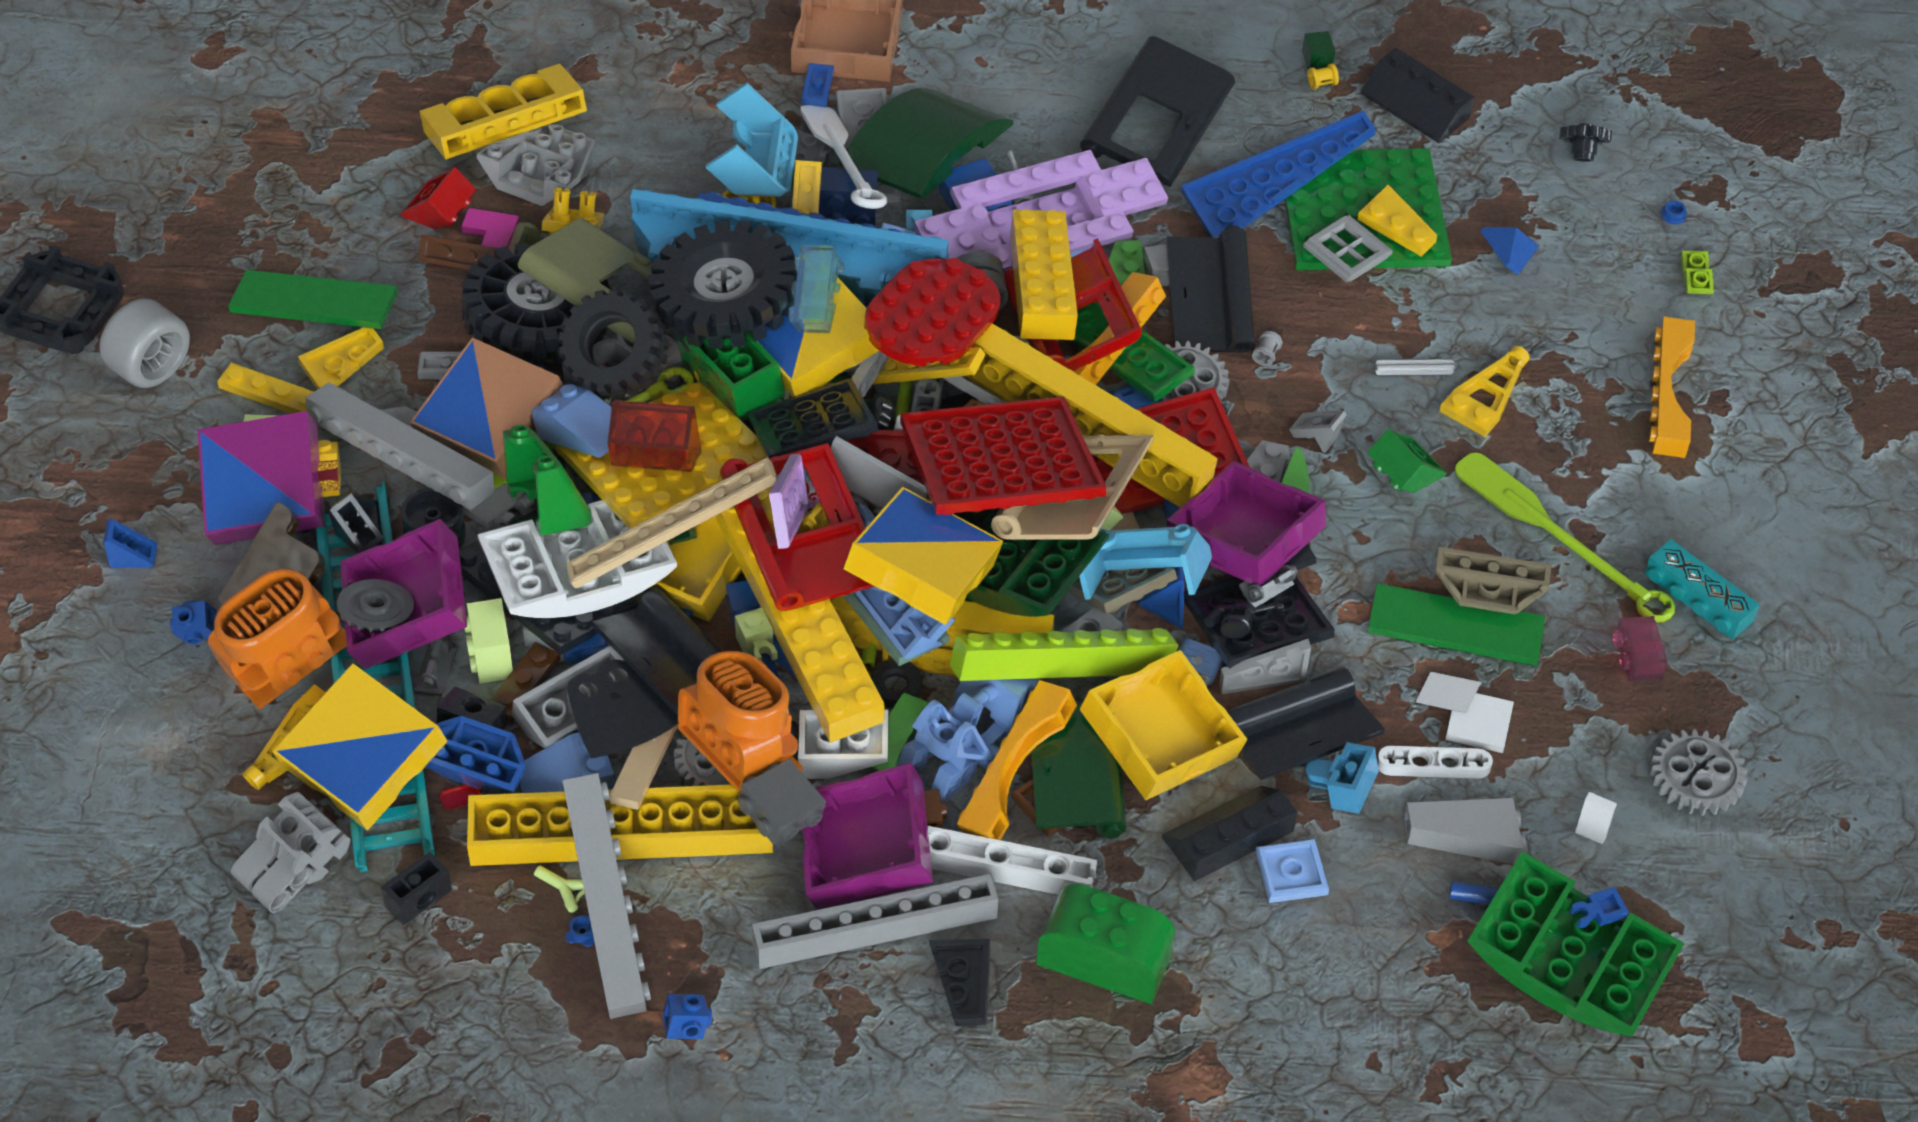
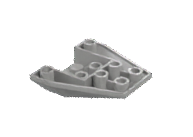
M548 124L489 144L477 153V160L498 190L543 206L554 200V188H562V191H564L565 188L571 189L580 182L595 146V140L586 137L583 133L567 130L561 125Z

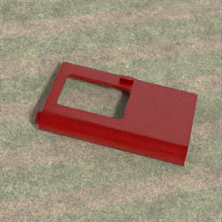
M1098 238L1093 240L1094 243L1090 249L1071 257L1076 306L1078 310L1093 302H1098L1114 337L1094 347H1089L1087 350L1066 360L1057 340L1027 339L1028 344L1032 348L1049 356L1072 371L1135 343L1142 333L1141 327ZM1012 267L1005 271V281L1007 283L1009 300L1018 318L1014 271Z

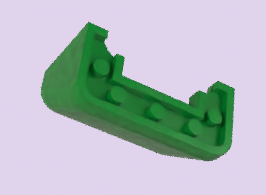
M516 425L510 430H504L503 443L507 492L511 497H517V493L523 492L527 494L529 500L537 499L538 519H536V525L540 535L578 529L592 523L590 507L561 463L538 435L526 425Z

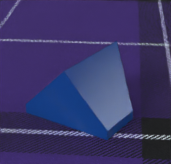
M1483 227L1480 230L1504 265L1516 275L1522 271L1539 247L1518 228Z
M111 518L107 520L103 544L110 568H151L154 566L157 542Z
M1173 567L1176 571L1177 579L1167 583V586L1162 589H1155L1145 594L1137 602L1141 607L1183 629L1184 571L1183 567Z

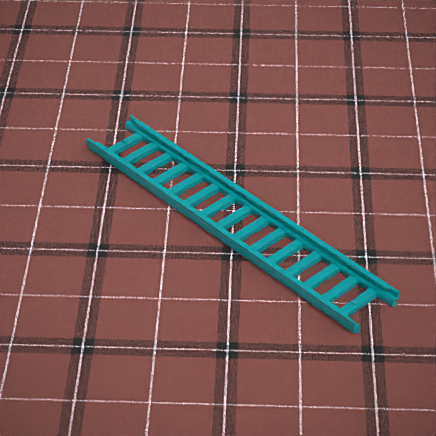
M382 482L381 487H376V497L379 502L381 532L384 538L382 543L384 545L393 540L385 482ZM323 500L325 527L316 528L318 552L325 558L324 569L326 572L322 578L323 595L330 608L337 615H340V613H337L335 593L342 591V578L333 579L332 571L340 570V561L356 554L330 557L331 548L349 545L337 535L328 536L327 527L333 525L329 514H325ZM342 623L341 626L346 631L345 623ZM347 646L331 657L334 683L347 670H344L343 660L354 659L347 652ZM408 652L397 656L398 662L378 664L367 669L359 667L374 679L400 675L401 685L388 686L386 688L399 698H403V701L415 709ZM423 769L412 780H409L398 794L400 796L415 793L417 804L388 808L374 823L380 824L419 818L420 828L364 837L363 827L350 818L356 869L359 868L360 872L368 871L366 851L422 842L423 855L430 852L435 856Z

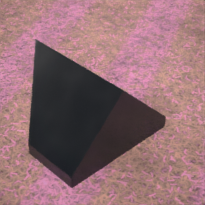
M349 493L328 509L335 534L357 553L374 547L384 539L381 532L379 502L377 500Z

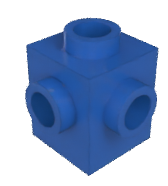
M205 600L186 601L180 606L172 607L171 631L186 644H199L203 639H208L214 630L217 611Z
M667 995L662 1014L666 1038H704L706 1027H710L712 1023V1010L707 1008L704 995Z

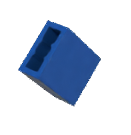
M986 158L953 168V174L939 184V192L950 210H957L958 208L950 195L952 187L992 177L996 173ZM1012 200L984 208L989 212L1011 206Z

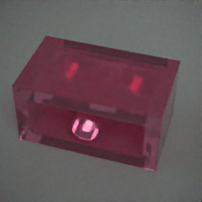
M1654 616L1620 618L1618 628L1613 632V641L1615 647H1619L1621 653L1620 666L1622 670L1626 671L1628 681L1662 679L1667 665V658Z

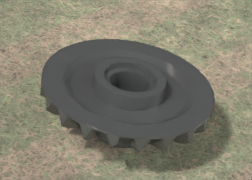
M379 579L362 580L350 584L341 591L337 599V613H340L341 620L347 621L349 626L357 625L359 631L368 629L370 633L373 630H379L383 633L385 629L390 630L404 624L405 621L410 620L414 608L413 598L406 589L396 583Z

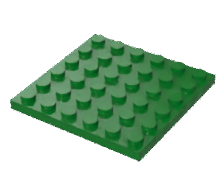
M1430 148L1353 150L1284 199L1296 270H1331L1305 249L1303 245L1310 237L1345 215H1350L1392 250V254L1386 260L1373 268L1451 266L1452 257ZM1387 185L1437 234L1436 243L1422 257L1357 220L1358 213ZM1346 230L1336 234L1348 245L1357 240ZM1331 238L1322 243L1334 254L1343 249ZM1362 243L1353 248L1365 259L1374 254ZM1348 252L1339 257L1351 268L1360 263Z

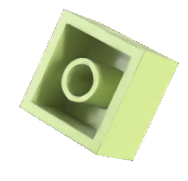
M502 598L467 603L468 615H466L467 627L465 628L471 672H478L479 684L506 680L513 671Z

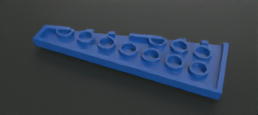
M1363 110L1181 185V192L1209 237L1219 236L1228 226L1234 225L1244 229L1373 137L1376 128Z

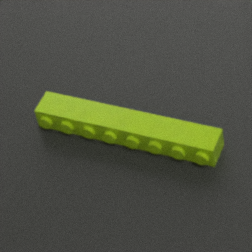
M1154 628L1153 630L1128 629L1126 631H1112L1109 629L1088 632L1084 630H1077L1075 632L1049 631L1048 633L1025 631L1014 634L997 632L995 634L969 633L968 635H956L949 665L959 681L1125 676L1136 673L1148 664L1175 653L1178 644L1167 629Z

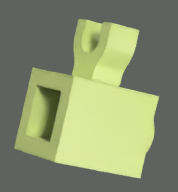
M763 608L736 615V639L742 651L755 656L760 661H762L761 654L763 653L769 654L772 661L776 660L777 651L773 645V628Z

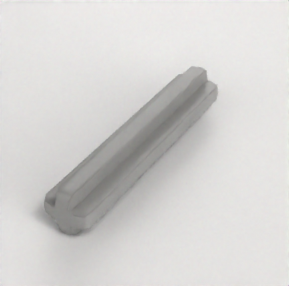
M1378 359L1375 362L1376 375H1452L1454 373V361L1452 359Z

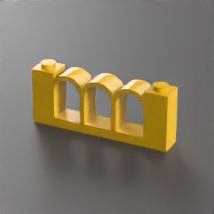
M559 63L538 70L537 74L521 76L515 79L511 86H492L484 89L479 93L478 97H459L450 101L446 106L441 103L419 112L424 133L445 160L586 112L587 109L583 89ZM539 98V99H537V100H534V101H531V102H528V103H527V100H529V99ZM507 109L496 114L493 113L497 110ZM470 120H475V121H472V122H469V123L460 125V123H462V122L470 121Z

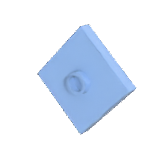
M1315 839L1256 847L1255 853L1269 903L1328 895L1329 887Z

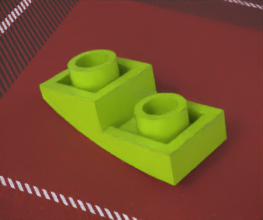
M1682 250L1680 261L1686 293L1713 294L1712 269H1709L1708 251Z

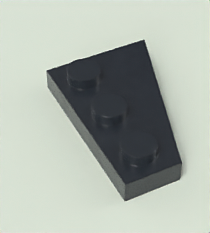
M929 940L955 1026L986 1025L991 952L990 940Z

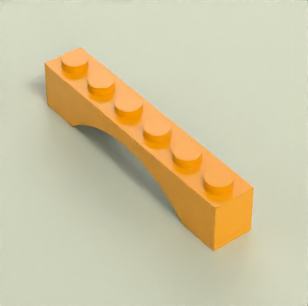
M1132 272L1121 286L1140 327L1145 324L1166 297L1156 276ZM1108 325L1106 330L1083 351L1113 338L1114 334L1110 326ZM1125 348L1076 369L1074 372L1096 385Z
M1663 316L1661 327L1656 326L1654 342H1657L1658 346L1654 348L1653 362H1657V366L1653 367L1652 382H1656V386L1653 385L1651 391V402H1655V406H1652L1650 411V422H1654V426L1650 427L1648 439L1649 442H1653L1652 454L1685 458L1691 440V419L1683 412L1675 398L1671 377L1676 369L1690 357L1695 341V321Z
M1039 680L1035 689L1029 693L1027 703L1021 713L1016 716L1008 736L1002 740L994 760L988 764L986 774L981 783L975 787L966 809L962 810L959 815L957 825L962 833L996 840L1002 839L1009 826L1007 797L1013 777L1023 760L1037 745L1065 728L1077 707L1070 689Z

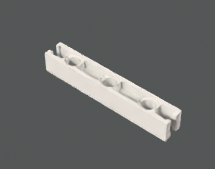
M927 826L931 866L934 870L968 877L991 874L993 882L1057 895L1066 885L1081 884L1092 887L1095 881L1097 860Z

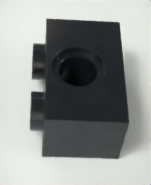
M456 686L437 706V723L464 716L502 730L506 728L505 705Z
M429 852L382 885L381 891L384 906L404 926L450 893L452 888L449 871Z

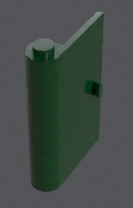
M1077 705L1065 728L1045 739L1031 751L1036 829L1096 825L1098 834L1107 839H1115L1126 831L1121 766L1080 711L1082 705Z

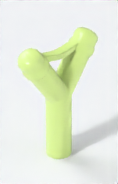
M539 865L534 872V876L559 889L568 912L573 913L577 911V903L585 894L582 879H564ZM572 890H581L575 899Z

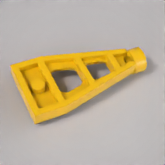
M1513 346L1504 357L1456 387L1440 405L1439 412L1486 437L1500 421L1521 370L1530 359L1528 352L1521 346ZM1498 373L1507 378L1508 381L1502 388L1488 379ZM1479 389H1483L1494 395L1495 400L1492 406L1488 407L1473 399L1470 395Z
M315 684L293 704L258 758L242 773L245 780L255 789L260 790L267 782L270 783L288 771L278 760L272 757V751L326 693Z

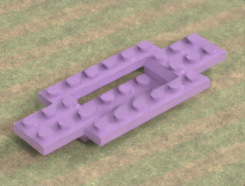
M1087 150L952 187L950 195L958 209L917 220L914 222L913 228L917 235L926 237L936 236L948 240L949 259L957 258L969 252L982 251L992 253L1000 259L1005 272L1013 267L1010 241L1013 210L1065 211L1071 255L1072 252L1090 249L1093 246V240L1097 238L1101 246L1132 238L1134 231L1125 215L1165 205L1168 201V196L1147 158L1101 170L1092 151ZM1076 182L1074 188L989 212L984 208Z

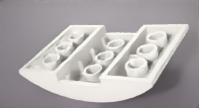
M603 500L588 504L592 513V523L583 528L540 535L533 520H528L477 534L510 614L524 617H567L612 606L641 593L660 581L677 567V562L667 542H664L575 589L570 582L566 563L630 530Z

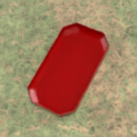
M461 785L442 790L439 798L442 808L449 810L468 805V795H481L479 789L468 785Z

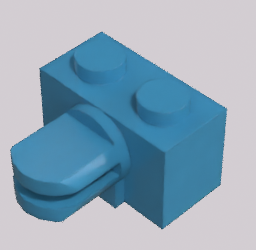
M1349 742L1346 743L1341 755L1336 754L1334 761L1316 759L1306 765L1309 786L1328 790L1331 809L1357 814L1360 813L1379 772L1375 747Z

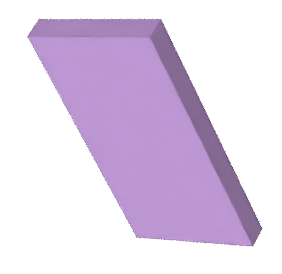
M800 454L789 456L769 493L778 549L790 546L810 507L802 456Z

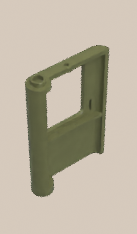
M579 218L529 247L522 254L518 268L571 304L579 307L582 304V298L587 295L594 298L596 291L604 290L609 294L610 289L600 282L625 267H630L649 279V275L652 274L651 266L653 263L584 218ZM617 322L607 326L634 345L635 333L629 323Z

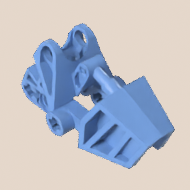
M1040 678L961 681L955 690L952 708L948 711L935 699L923 709L912 726L918 730L915 739L904 745L897 766L912 763L917 773H919L927 765V760L933 754L942 759L946 764L939 767L931 790H939L940 801L948 802L970 780L975 773L977 765L987 769L988 764L994 760L1002 740L1008 736L1016 716L1021 713L1027 703L1029 693L1035 689ZM986 707L991 711L990 717L995 720V723L982 735H979L976 725L982 709Z

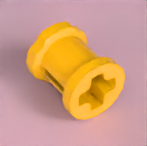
M1334 63L1328 64L1325 68H1309L1307 71L1309 86L1312 90L1318 89L1319 86L1328 84L1335 86L1339 83V74Z

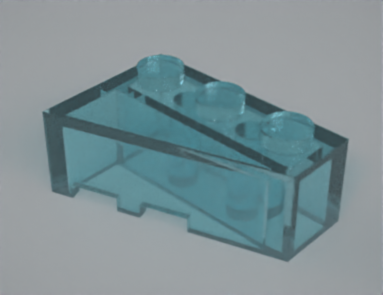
M801 245L800 255L797 254L795 259V268L798 274L797 280L793 282L792 294L795 299L794 306H791L789 309V320L798 332L830 333L836 304L833 303L834 292L839 293L840 283H836L838 272L844 273L845 265L833 246Z

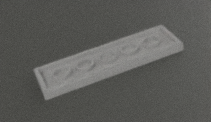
M886 88L836 91L838 117L849 134L848 140L844 145L845 149H847L866 121L888 102ZM878 182V191L887 197V203L901 202L900 190Z

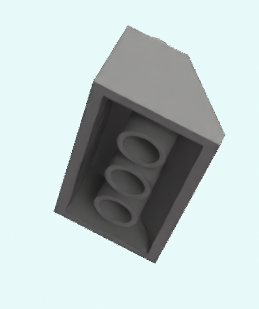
M837 436L833 440L831 451L855 504H862L864 506L867 504V507L873 511L875 517L902 486L931 502L926 487L923 484Z
M611 646L599 651L513 700V718L527 738L547 748L578 730L568 698L569 681L581 674H594L599 671L601 665L611 660H623L622 657ZM616 668L610 671L609 677L614 682H624L628 674L623 669ZM582 683L579 686V692L583 696L591 697L597 693V687L592 683ZM612 693L610 696L614 701L621 699L618 693Z

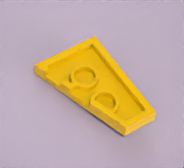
M1389 185L1358 213L1357 220L1421 257L1436 243L1437 234Z
M363 327L298 356V361L317 390L329 382L338 387L382 351L384 345L374 328Z

